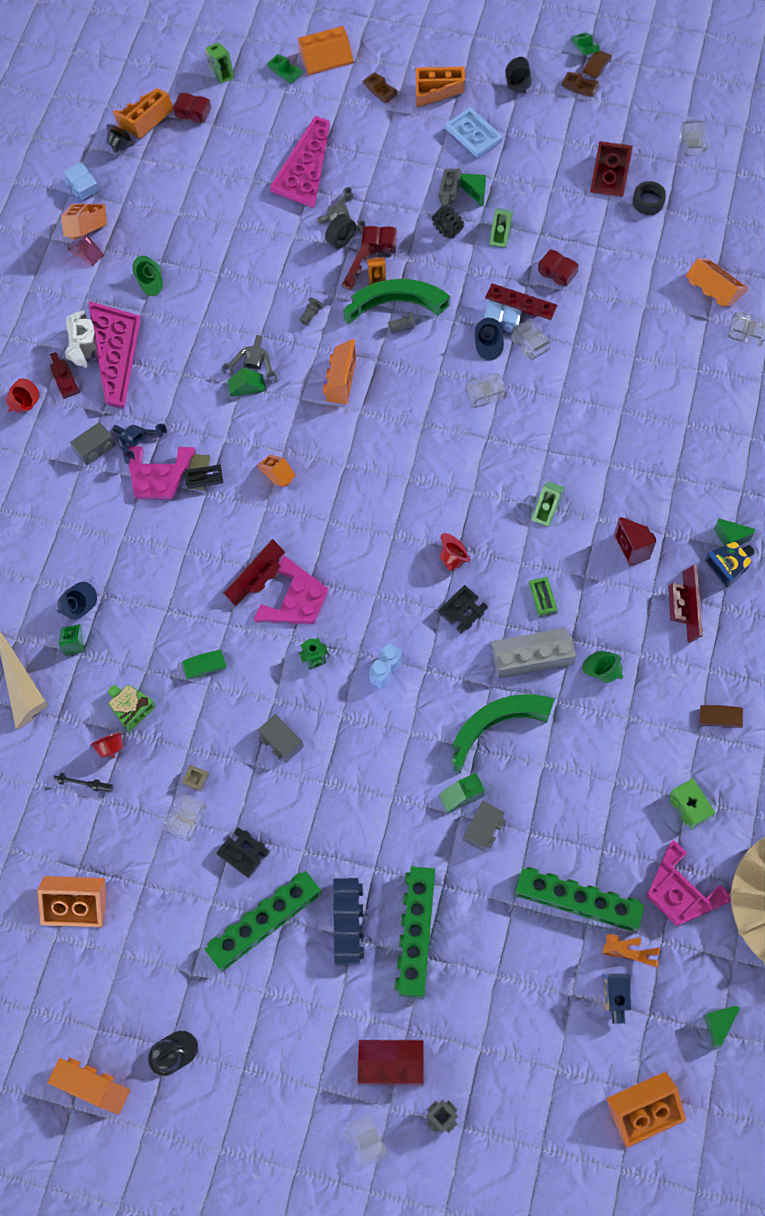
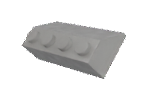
M566 628L490 641L498 678L573 665L576 659L572 637Z

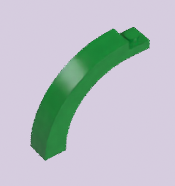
M390 279L373 283L357 291L351 296L352 304H348L343 312L344 321L350 324L365 311L377 305L388 302H409L423 306L439 316L450 306V295L438 287L422 281Z
M535 694L512 695L495 700L479 709L462 726L453 743V750L457 751L454 753L451 761L454 764L453 771L462 772L472 745L491 726L515 718H530L547 723L555 699Z

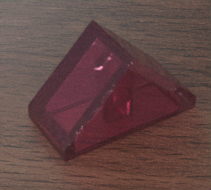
M87 234L79 237L67 247L70 252L92 267L104 256Z

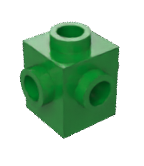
M310 638L304 641L303 644H300L302 651L299 652L302 663L306 662L308 669L317 668L327 663L326 655L328 650L325 643L321 644L319 638Z

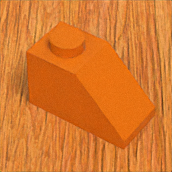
M385 258L367 259L369 285L386 280Z
M270 454L256 465L275 485L281 487L289 485L296 476L285 458Z

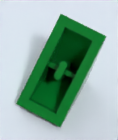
M462 173L459 186L482 207L485 198L486 175Z
M244 367L228 379L230 397L265 391L263 374Z
M718 518L714 527L724 546L732 542H736L740 546L751 541L755 533L754 528Z
M81 624L61 628L58 643L65 655L85 652Z
M737 1005L703 1015L712 1045L716 1049L722 1046L740 1010V1007Z

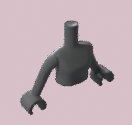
M346 187L343 190L344 197L327 208V215L317 218L319 224L331 222L340 214H346L350 217L345 205L346 201L353 199L350 187ZM360 220L358 225H356V230L362 234L363 227H365L364 220Z
M256 335L253 346L244 347L230 363L222 365L223 374H225L226 369H230L229 373L233 375V367L244 355L243 365L251 369H261L264 360L268 382L272 376L275 377V383L278 381L276 372L272 370L268 352L260 347L263 338L261 335Z

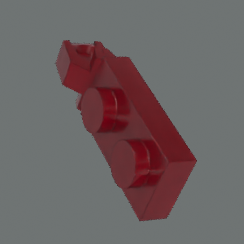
M363 242L341 285L347 290H351L355 285L354 275H359L363 267L360 265L362 259L366 260L371 252L368 250L370 245L366 242Z
M57 352L51 353L50 356L53 363L50 364V370L63 399L80 393L65 359L60 360Z

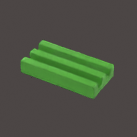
M548 577L530 580L529 587L538 617H542L545 614L547 616L550 613L556 614L558 610ZM542 582H544L551 608H548L541 585ZM534 584H537L544 610L541 609Z

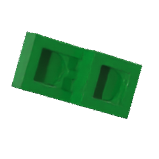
M584 32L571 36L572 42L583 55L586 56L600 51L599 44L593 42L591 34Z
M279 54L267 63V66L290 83L295 82L303 75L301 68L291 65L288 58Z
M221 649L196 655L181 662L187 680L205 677L206 673L225 670L227 667Z

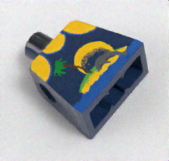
M732 542L708 552L705 562L725 587L728 588L749 569L752 563L749 557L754 555L755 552L750 545L741 548L736 542Z
M602 974L605 1010L612 1012V1024H625V1011L631 1010L630 974ZM619 995L620 1002L615 1004L614 999Z

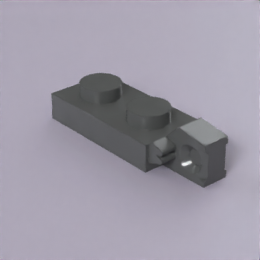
M460 168L444 169L438 194L441 206L446 205V207L450 206L451 208V202H455L460 175L462 174Z

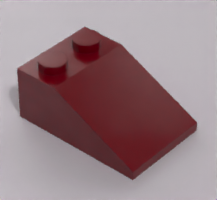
M599 141L590 193L624 196L633 145Z

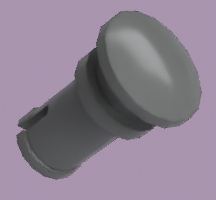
M312 297L308 299L307 309L299 319L306 326L309 325L314 315L318 314L319 309L322 310L324 308L320 301Z
M409 312V316L405 317L404 315L402 316L403 318L388 322L390 332L392 333L404 328L407 330L410 326L415 329V320L412 313Z

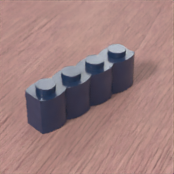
M358 878L333 879L335 966L360 965V960H364V947H360V938H364V925H360V917L364 916L363 904H359V896H363V883H359Z

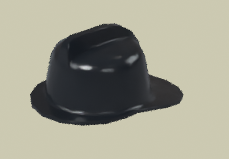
M520 56L512 59L505 69L507 86L510 90L526 94L527 89L532 84L529 63L526 58Z
M113 124L106 125L108 131L106 143L112 147L114 153L126 151L129 145L133 144L130 135L126 131Z
M177 1031L168 1035L151 1048L148 1057L150 1068L160 1076H168L175 1073L194 1060L198 1052L197 1040L187 1031Z

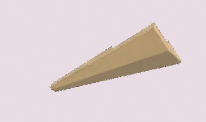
M1 632L0 654L14 723L18 730L34 720L33 716L47 708L48 704Z

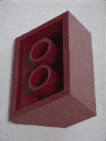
M359 1040L357 1084L366 1086H424V1040Z

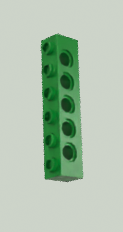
M411 866L410 872H406L405 885H409L408 893H404L403 905H406L407 909L406 914L402 913L401 926H404L405 930L404 935L400 934L399 947L403 948L402 956H398L397 969H401L400 978L396 977L395 991H399V997L424 999L435 868ZM420 885L424 887L425 891L422 894H416L413 889ZM419 906L423 909L421 915H414L411 912L412 908ZM418 927L421 930V934L417 937L411 936L409 933L410 929ZM416 948L419 951V955L416 958H410L407 955L409 949ZM410 969L417 972V977L413 980H409L405 976V973Z
M532 867L522 868L514 896L634 933L639 930L645 906L640 904L639 900L635 898H620V895L615 892L608 891L604 893L599 891V888L591 885L584 887L572 879L564 881L558 879L559 876L552 873L544 875L538 873L539 870ZM541 882L544 885V889L541 891L536 890L533 884ZM554 889H563L565 895L562 897L556 896ZM574 895H583L585 898V902H576L574 899ZM596 900L603 901L605 908L598 909L594 902ZM615 907H623L625 915H618Z
M307 871L294 875L291 883L287 886H280L274 892V896L270 899H263L258 904L256 910L246 912L241 917L239 923L236 925L231 924L224 930V934L221 937H215L207 943L208 947L205 948V951L221 972L225 971L322 895L321 889ZM293 890H301V896L299 898H292L291 893ZM278 902L285 903V908L282 911L274 910ZM261 915L268 916V921L265 924H258V918ZM245 928H250V936L246 938L241 937V931ZM228 941H233V949L230 951H225V943Z

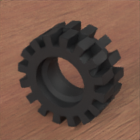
M443 205L432 216V224L436 226L435 229L439 230L440 234L443 233L444 237L453 239L464 228V222L461 221L462 217L458 216L459 213L454 212L455 209H450V206L446 207V205Z

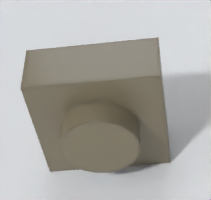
M190 765L182 780V784L201 792L209 773Z

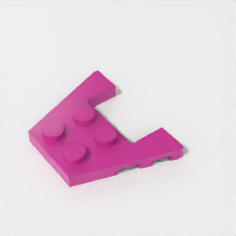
M127 446L128 450H132L135 459H129V469L136 499L172 500L182 481L181 477L184 470L188 469L189 461L195 455L196 449L194 447H178L176 464H142L144 452L142 446Z
M283 555L279 562L281 567L277 571L279 574L293 578L279 610L260 604L254 620L258 623L271 621V623L315 624L329 590Z
M673 840L666 850L646 897L678 927L730 903L731 898L730 893L721 885L705 898L678 872L674 866L687 852Z

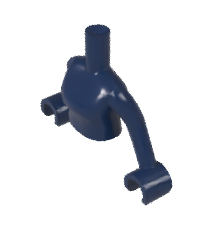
M163 423L157 424L155 426L156 430L144 429L137 425H130L124 429L114 425L112 430L119 434L117 442L123 451L125 463L129 464V459H135L134 452L128 450L125 443L137 446L143 441L145 434H155L158 437H162V432L167 433L166 425Z

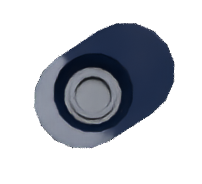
M487 317L482 319L475 327L476 350L481 358L494 360L502 354L504 349L502 325L494 318Z
M87 582L76 583L59 597V609L57 612L70 619L76 620L81 618L96 605L97 593L95 588Z

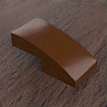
M601 50L595 52L582 73L597 79L603 73L604 67L611 61L612 55Z
M375 72L363 80V84L384 103L389 102L398 95L397 89L386 84L385 78Z
M567 72L562 86L575 93L594 97L599 87V81L583 79V74Z
M700 705V725L743 728V708L724 705Z

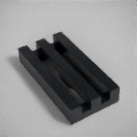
M221 464L184 470L187 489L224 483ZM216 471H218V473L203 474V473H210V472H216ZM200 474V476L189 477L191 475Z

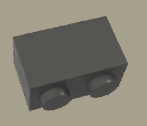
M100 422L70 442L74 452L85 465L96 461L99 456L110 451L116 445L112 435Z
M276 714L258 729L259 740L265 746L269 745L273 749L272 753L278 760L283 759L287 763L304 747L302 740Z
M482 801L463 836V841L483 852L486 851L487 847L491 849L496 840V837H494L496 830L501 831L506 821L503 819L504 812Z

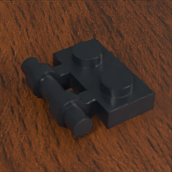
M464 585L438 610V613L451 625L458 620L461 624L456 629L462 634L466 629L469 630L473 626L472 623L477 618H481L484 615V611L488 609V606L484 602L480 606L476 605L475 603L479 597ZM470 609L473 613L466 618L463 614Z
M238 827L234 831V834L239 837L236 842L229 837L216 854L249 879L261 865V861L256 858L257 855L261 854L266 858L270 854V850L265 847L263 842H258L251 837V833L247 830L243 831ZM244 843L253 848L251 852L242 847Z

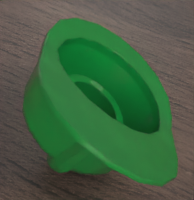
M147 256L137 257L133 261L132 270L141 289L148 296L158 295L163 287L160 265Z
M607 651L594 652L583 663L582 669L584 673L596 677L602 682L611 683L616 679L623 678V667L620 663L621 657L618 654Z

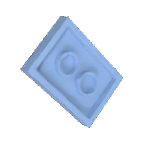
M471 107L445 124V129L477 158L503 141V136Z

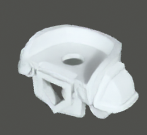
M81 310L66 318L69 337L66 359L74 362L75 365L87 368L86 359H91L93 353L96 352L94 342L95 331L92 321L86 317L85 310Z

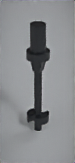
M62 772L59 776L54 775L53 778L58 780L60 785H63L66 781L86 785L96 792L98 790L112 792L113 784L103 783L98 779L88 782L66 778L65 773Z

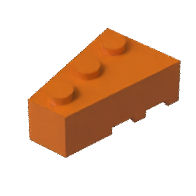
M465 66L416 68V108L464 93Z

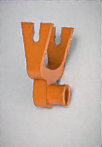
M606 934V944L603 945L602 954L612 957H623L658 968L659 961L649 959V956H659V947L640 951L630 950L631 945H641V938L619 941L620 936Z

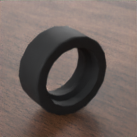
M653 181L640 183L633 195V206L635 209L645 215L659 213L663 209L666 200L664 187ZM644 193H651L656 195L659 201L647 203L639 196Z
M346 214L336 216L326 229L325 240L336 249L344 247L355 233V221Z

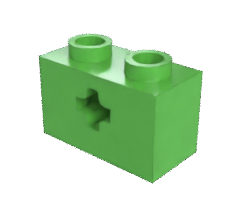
M693 778L674 788L669 794L672 806L678 808L682 814V821L686 826L689 825L691 829L703 824L716 814ZM687 803H689V804H692V803H693V804H694V807H693V806H688Z

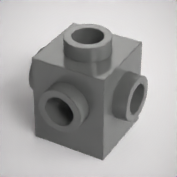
M443 1099L439 1103L434 1101L427 1109L429 1112L427 1115L429 1119L427 1125L435 1133L440 1131L443 1134L446 1130L449 1134L458 1124L455 1121L458 1118L456 1114L458 1110L449 1100L447 1103ZM440 1113H444L446 1115V1120L444 1122H440L438 1120V1115Z

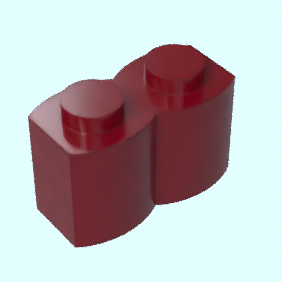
M185 92L179 93L173 105L174 115L177 118L190 119L196 123H204L212 108L210 99Z
M365 226L362 230L361 246L363 242L370 245L368 250L371 251L369 254L377 252L386 255L396 253L397 228L390 226Z
M549 249L538 263V271L543 277L552 278L556 284L566 287L578 273L579 269L578 263L568 257H564L553 249Z

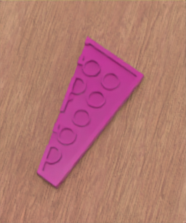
M318 116L313 118L271 184L270 192L315 209L330 129L329 120Z
M89 301L88 308L95 331L94 342L105 404L124 409L141 316Z

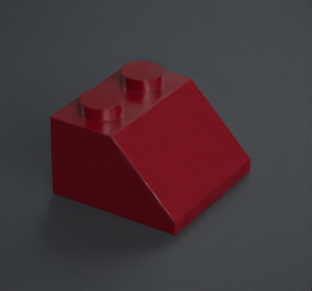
M623 517L618 518L614 537L629 567L649 560L656 544L654 533L650 532L649 528L645 525Z

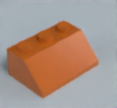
M344 26L298 38L299 54L308 75L354 63Z
M697 258L686 274V277L690 279L688 281L695 287H701L705 295L716 298V303L722 307L732 306L749 289L713 261L706 258Z
M355 339L336 346L334 354H330L329 364H331V368L327 369L326 379H328V382L323 387L326 402L348 404L357 360Z
M43 877L37 889L40 925L103 927L107 896L105 878Z
M666 1071L606 1098L613 1120L627 1148L686 1121L678 1088Z

